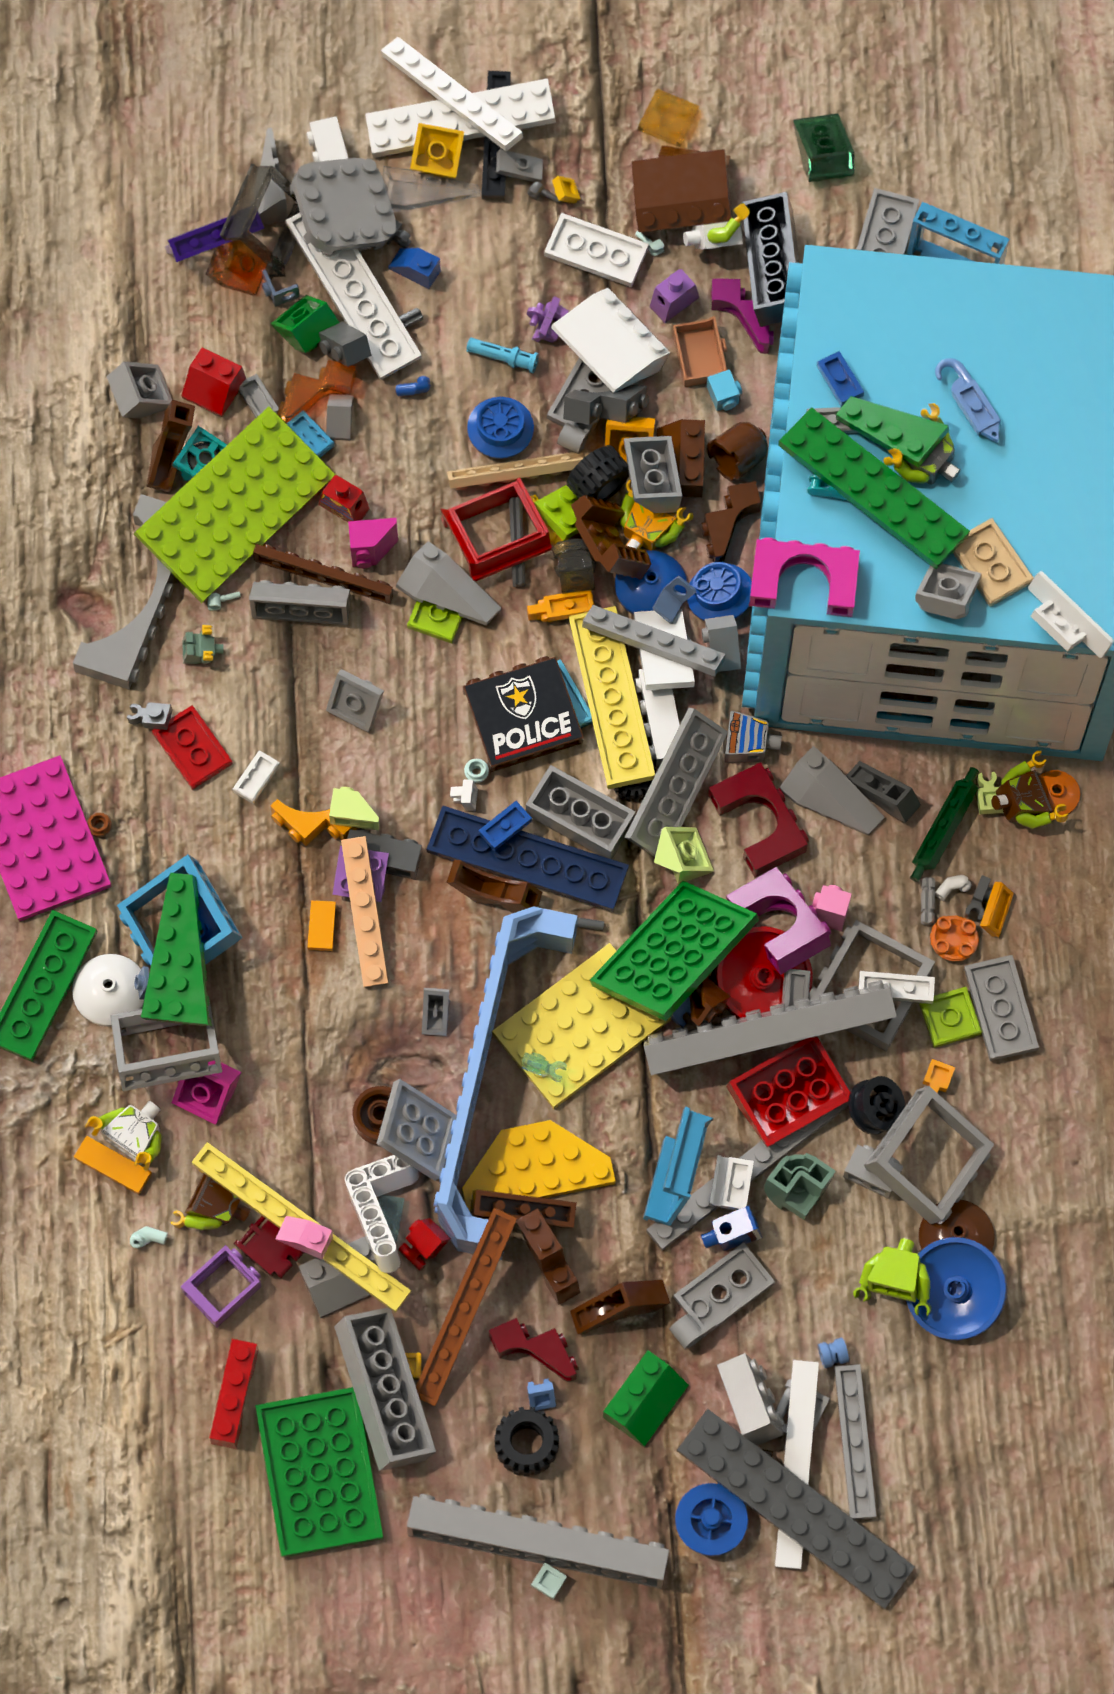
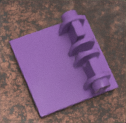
M340 846L332 895L350 897L342 846ZM368 850L376 901L381 902L382 895L385 892L384 882L389 853Z

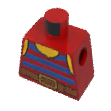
M334 475L325 487L318 503L321 507L346 522L361 521L370 509L364 492L338 475Z

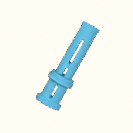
M472 337L469 338L466 352L508 363L512 368L517 366L529 370L530 373L535 372L539 360V353L531 354L524 352L519 347L510 349Z

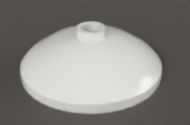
M117 954L100 955L86 962L77 972L72 988L73 1000L80 1014L96 1025L111 1027L110 1015L141 1010L144 1000L139 999L138 990L134 986L135 976L139 975L141 971L140 967L129 958ZM106 982L113 983L110 988H105L104 984Z

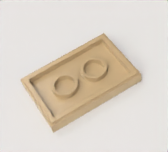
M993 518L971 529L969 536L953 552L964 569L982 573L977 589L990 607L1030 585L1034 579Z

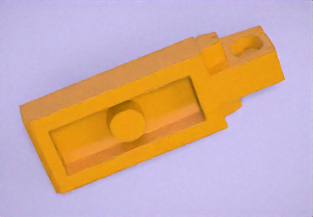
M591 589L544 596L542 600L538 601V604L527 606L528 620L541 619L542 622H552L569 619L570 615L589 612L592 605H594Z

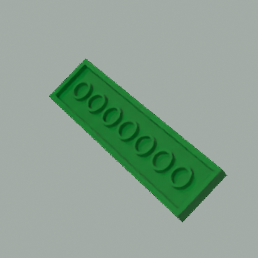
M812 407L778 442L779 447L820 477L826 484L832 486L840 495L936 570L969 536L970 530Z

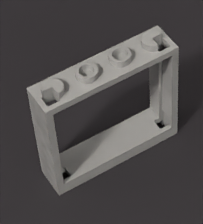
M856 920L852 927L848 925L842 935V939H844L841 947L836 946L830 956V959L833 961L829 968L826 966L823 968L818 978L821 982L817 989L815 987L811 989L809 1000H818L819 995L825 993L857 935L920 967L916 976L929 977L934 968L935 961ZM901 1001L896 1010L897 1017L891 1019L884 1033L866 1024L845 1030L887 1052L914 1002Z
M211 1004L208 1006V1012L212 1027L206 1026L210 1045L209 1049L126 1064L122 1036L182 1024L145 1020L141 1018L142 1009L110 1015L122 1090L128 1091L221 1073L222 1066ZM215 1061L216 1064L208 1065V1062ZM133 1076V1080L126 1081L127 1077Z
M926 1086L914 1093L865 1166L928 1223L933 1224L940 1221L944 1222L951 1215V1207L964 1196L966 1185L977 1177V1169L989 1159L991 1155L989 1152L994 1144L930 1086ZM927 1105L976 1149L938 1206L888 1163Z

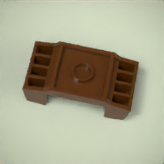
M583 495L571 504L576 517L575 526L594 560L601 562L609 573L613 572L617 575L621 574L642 580L652 565L647 551L623 545L619 532L613 527L625 514L623 509L615 502L591 498L587 495Z

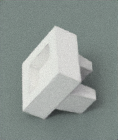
M463 780V786L451 787L450 797L454 798V803L462 804L466 811H476L478 788L473 780Z

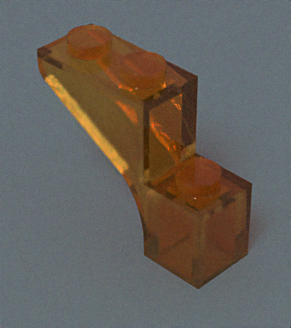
M328 359L326 367L321 368L319 379L294 373L292 381H288L286 384L285 394L287 397L285 402L281 401L278 415L287 424L303 410L307 412L319 400L330 394L351 395L357 377L356 366L351 365L347 367L340 362Z

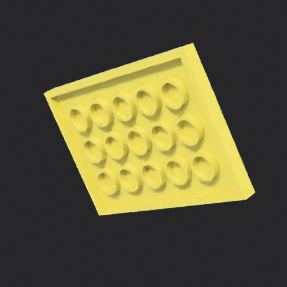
M610 943L492 1031L495 1038L553 1109L648 1039L649 1035L654 1034L671 1021V1017L664 1021L592 987L590 979L616 952Z

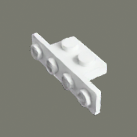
M1042 571L1037 573L1030 583L1028 590L1043 605L1035 609L1031 617L1066 651L1084 642L1099 658L1105 656L1114 640Z

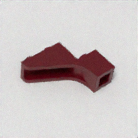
M514 1318L489 1330V1338L499 1359L510 1354H526L533 1357L564 1381L571 1382L576 1379V1371L579 1370L574 1357H569L565 1350L568 1344L562 1333L558 1334L555 1328L527 1340L526 1338L530 1336L525 1324H519L517 1318Z

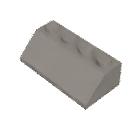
M267 580L260 581V583L253 582L249 596L252 618L348 625L351 601L350 589L342 586L326 588L318 584L299 586L293 582L274 584Z

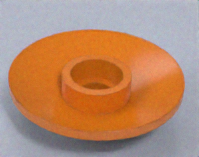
M1050 770L1038 776L1053 812L1059 804L1066 805V810L1058 812L1059 815L1069 814L1076 808L1080 799V788L1070 774L1060 770ZM1058 787L1061 792L1057 794L1052 789Z

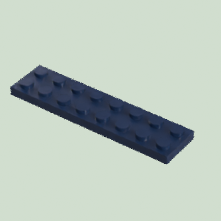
M442 805L426 849L427 853L452 861L462 860L474 868L511 880L529 882L536 888L614 912L629 869L628 864L521 830L494 851L479 835L478 831L490 820Z

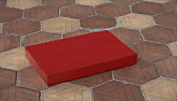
M193 705L172 717L167 730H152L153 736L192 790L233 764L231 758Z

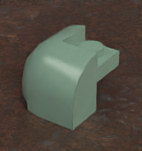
M808 1153L805 1155H787L767 1178L764 1191L771 1202L782 1210L785 1207L804 1220L827 1190L836 1170Z

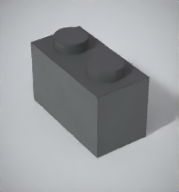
M345 322L338 323L319 332L322 352L347 367L372 356L367 335Z

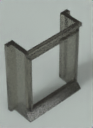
M251 164L219 236L225 241L241 240L267 264L265 270L270 280L273 277H286L284 270L297 242L287 224L285 223L273 252L259 241L249 229L271 179L296 202V204H293L287 219L300 213L295 194H290L291 183L273 166H256Z

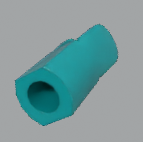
M817 475L809 477L811 483L810 487L807 488L809 495L847 500Z

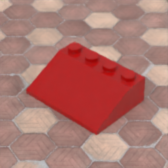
M817 1036L798 1042L731 1080L726 1086L736 1105L766 1147L773 1145L848 1102L850 1095L848 1087Z

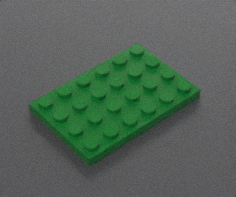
M682 881L590 979L591 985L667 1021L759 921L758 915L753 911Z
M353 1387L255 1405L281 1558L384 1539L362 1414Z

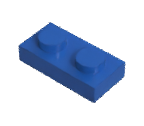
M840 351L817 361L819 371L841 407L850 396L856 398L864 396L862 387Z
M515 801L479 829V835L495 851L531 823L532 817Z

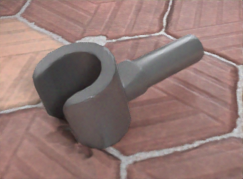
M534 182L527 192L533 199L543 195L558 203L560 202L557 196L545 190L540 182Z

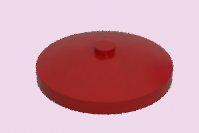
M765 926L752 928L715 968V984L730 995L725 1004L728 1005L727 1010L732 1015H736L737 1019L746 1017V1012L760 1009L761 1013L768 1012L771 1006L782 1004L784 973L780 975L768 960L764 944L785 931ZM807 959L792 969L811 971L810 993L813 983V972L810 959Z

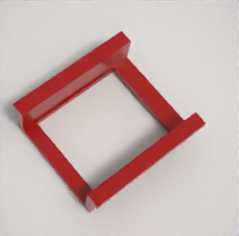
M517 478V481L450 509H441V521L445 528H450L468 563L470 576L475 582L553 550L549 531L520 478ZM511 497H519L537 532L478 556L461 521L507 503Z

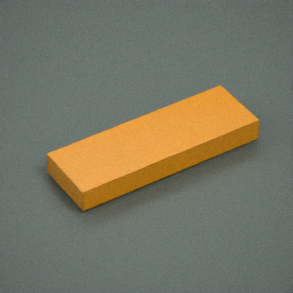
M88 1136L85 1137L73 1156L75 1160L138 1195L152 1174L151 1171H145L144 1167L139 1164L135 1166V1162Z

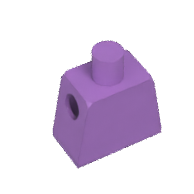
M679 269L655 287L650 308L666 323L699 298L697 287L682 269Z

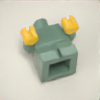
M202 625L200 634H194L193 632L185 633L182 640L183 664H208L212 662L215 654H223V644H214V637L211 636V625Z

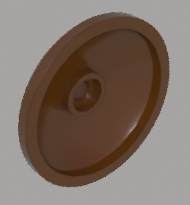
M960 1199L957 1203L953 1204L951 1207L952 1213L944 1222L940 1221L930 1224L924 1218L921 1221L918 1233L921 1250L935 1241L959 1237L976 1241L992 1252L995 1240L993 1225L988 1215L974 1203ZM957 1228L961 1229L963 1234L957 1236L954 1234L953 1230Z

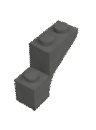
M634 385L614 393L611 390L606 392L573 390L564 397L563 419L588 425L598 418L626 423L646 409L648 404L647 386Z

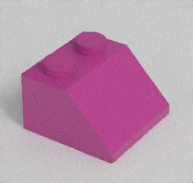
M397 518L348 522L352 567L365 569L371 567V565H377L398 542Z
M215 1061L208 1062V1065L216 1064ZM221 1062V1073L180 1080L172 1104L216 1125L235 1092L241 1072Z

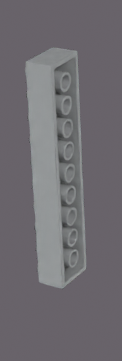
M882 980L868 983V988L860 990L858 986L843 989V994L835 996L833 992L820 994L819 999L810 1001L809 998H803L794 1001L795 1005L785 1007L784 1003L771 1006L768 1012L761 1013L760 1009L746 1012V1017L736 1019V1015L721 1018V1023L713 1025L712 1022H705L700 1026L697 1025V1028L688 1030L687 1027L672 1030L673 1033L667 1036H663V1033L649 1035L648 1040L644 1041V1049L650 1074L655 1075L897 1017L888 983L883 984Z
M420 1494V1497L413 1496L407 1523V1532L410 1537L539 1564L547 1563L558 1568L662 1589L669 1549H665L664 1544L649 1542V1545L641 1544L639 1539L633 1537H624L623 1540L613 1538L612 1533L598 1531V1534L588 1533L587 1528L573 1526L572 1529L564 1528L562 1523L556 1521H547V1524L537 1522V1518L522 1515L521 1518L511 1517L510 1512L496 1510V1513L487 1512L485 1507L479 1505H471L470 1508L460 1506V1502L446 1499L445 1503L435 1501V1497L426 1494Z

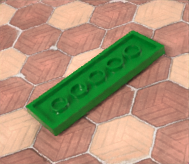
M51 911L0 1011L1 1049L31 1062L33 1061L98 932L96 928L57 911Z

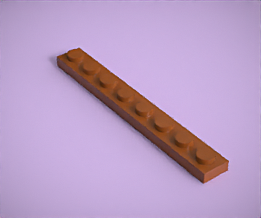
M495 1207L493 1208L416 1385L420 1400L436 1406L518 1217Z

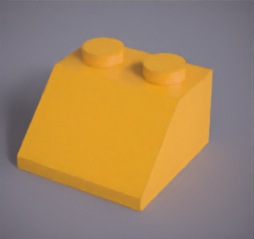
M633 417L626 423L607 419L605 446H613L627 463L624 438L654 437L655 418Z

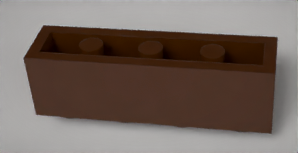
M473 1190L470 1213L475 1217L489 1218L495 1207L519 1219L538 1208L548 1226L574 1228L577 1202Z

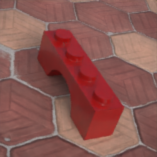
M236 1339L231 1340L209 1437L212 1445L237 1449L246 1395L250 1380L254 1374L259 1352L257 1343Z

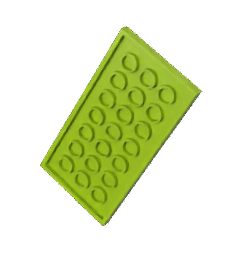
M268 406L152 515L134 535L203 603L253 555L256 544L263 545L336 474Z

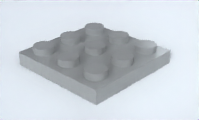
M398 1079L394 1081L377 1145L435 1181L440 1178L442 1168H444L448 1143L450 1144L452 1137L451 1128L453 1120H456L457 1115L403 1080Z

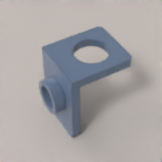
M262 270L264 281L262 288L266 297H271L274 306L300 297L298 284L275 292L266 270ZM293 292L291 295L283 297L285 294Z
M677 576L663 588L653 606V610L667 622L671 623L681 605L695 594L696 589L682 577ZM675 585L683 586L687 593H679L675 589Z

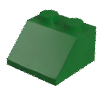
M305 295L274 320L271 325L295 350L307 353L313 351L318 346L317 343L321 341L319 332L340 322L327 302Z

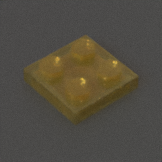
M657 89L638 125V131L681 147L699 111V105Z

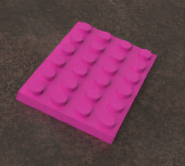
M60 755L0 777V874L19 922L112 887Z

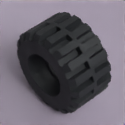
M603 446L588 454L574 467L566 484L578 499L583 495H587L591 498L594 497L606 501L617 493L627 481L630 475L628 464L613 446Z
M519 1407V1411L514 1412V1410L508 1412L507 1417L503 1416L500 1420V1425H497L495 1434V1451L500 1463L502 1462L507 1470H513V1474L519 1475V1473H524V1476H530V1473L537 1475L540 1474L542 1469L547 1470L550 1467V1463L555 1461L559 1450L558 1429L554 1425L553 1419L550 1416L547 1417L542 1410L539 1412L535 1411V1407H530L529 1410ZM522 1429L535 1430L542 1437V1446L535 1453L521 1454L512 1447L513 1435Z

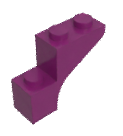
M712 279L711 310L725 311L734 315L742 324L758 352L768 354L769 345H773L774 331H769V325L759 326L753 309V300H745V288H741L740 279Z

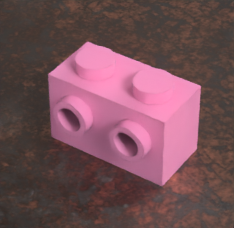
M823 885L821 893H815L812 904L820 922L824 921L829 928L842 932L852 893L845 892L842 888L835 885Z

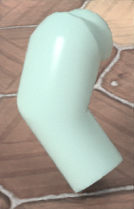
M145 1226L131 1235L130 1245L137 1249L151 1241L164 1245L168 1233Z

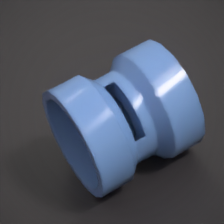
M843 1338L835 1339L833 1343L823 1342L817 1345L824 1369L832 1367L834 1363L844 1364L849 1362V1355Z

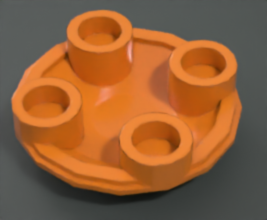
M957 915L940 917L930 933L931 946L935 953L943 959L952 962L970 958L977 950L979 943L974 921Z

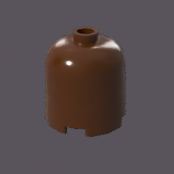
M750 422L737 423L707 444L709 458L712 459L714 457L719 465L716 470L730 481L740 479L766 457L768 451L765 432Z

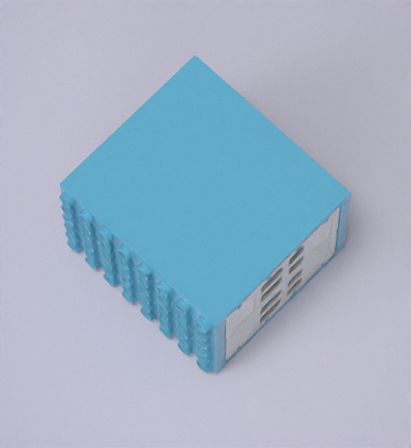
M805 245L803 263L789 262L759 539L769 537L781 542L796 540L808 545L823 543L829 547L849 546L854 548V550H860L855 603L852 617L827 615L829 583L824 573L808 564H798L786 569L778 581L775 609L752 606L742 707L754 708V717L768 721V727L1026 754L1042 751L1041 755L1103 761L1114 730V643L1102 658H1099L1084 642L1066 651L1031 617L1034 610L1043 605V603L1028 590L1029 585L991 607L979 590L976 589L969 604V613L960 619H952L923 611L915 601V597L930 564L851 502L831 497L809 495L807 493V488L811 485L809 477L815 474L779 447L778 442L806 413L807 409L811 407L813 409L841 407L817 367V361L838 351L841 352L864 391V396L859 399L922 417L920 414L922 409H926L931 414V408L928 404H937L940 409L938 417H941L945 425H949V434L954 444L955 452L951 463L960 469V473L953 482L940 475L933 484L908 483L968 530L993 518L1033 578L1042 571L1114 640V275ZM947 358L960 361L972 379L976 381L1001 420L1000 425H998L999 440L997 443L983 435L978 436L954 400L951 388L953 383L959 378L952 367H945L941 370L942 379H937L935 368L940 361ZM847 434L881 462H883L885 457L893 459L886 448L862 434ZM894 465L888 466V467H889L890 469H892L895 473H897V472L894 470ZM953 553L942 563L964 569ZM890 648L930 652L936 656L890 651ZM966 656L988 658L991 661L967 659ZM887 664L935 668V677L887 672L885 670ZM963 672L991 674L990 682L964 680L961 677ZM887 691L933 696V700L931 702L883 698L880 695L881 692ZM957 699L984 701L989 702L986 708L955 705V701Z

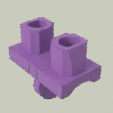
M554 296L552 301L546 304L544 311V304L538 303L536 307L528 308L526 314L531 318L529 324L536 326L537 322H539L532 340L539 342L541 339L552 343L557 340L559 335L551 328V321H558L568 313L567 309L559 305L561 299Z

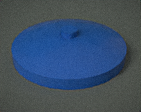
M951 1237L935 1241L918 1253L920 1255V1262L926 1266L930 1278V1299L927 1302L931 1306V1312L927 1316V1308L924 1305H920L919 1315H916L915 1306L919 1303V1299L916 1300V1303L907 1300L906 1302L912 1316L920 1326L929 1333L941 1338L964 1340L982 1334L997 1321L1006 1303L1007 1280L1001 1263L988 1248L970 1239Z

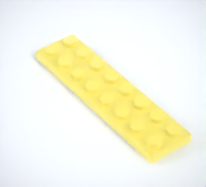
M616 606L604 608L618 614ZM588 612L570 615L569 622L607 788L613 789L651 781L655 777V771L625 643L583 628L582 621Z

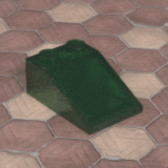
M838 113L793 119L803 169L809 182L854 176L855 152Z

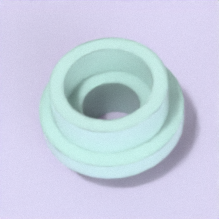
M472 759L465 765L464 773L468 780L479 783L487 778L489 768L485 761ZM476 768L481 770V773L478 775L472 773Z

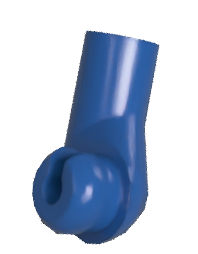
M420 376L415 383L396 385V394L399 397L426 393L431 387L429 384L430 379L426 376Z

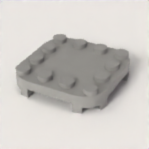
M347 158L311 162L301 166L295 174L290 185V194H295L306 230L303 237L307 244L311 243L315 248L323 251V255H332L334 251L365 247H373L374 250L382 248L395 233V216L382 175L376 167L374 160Z

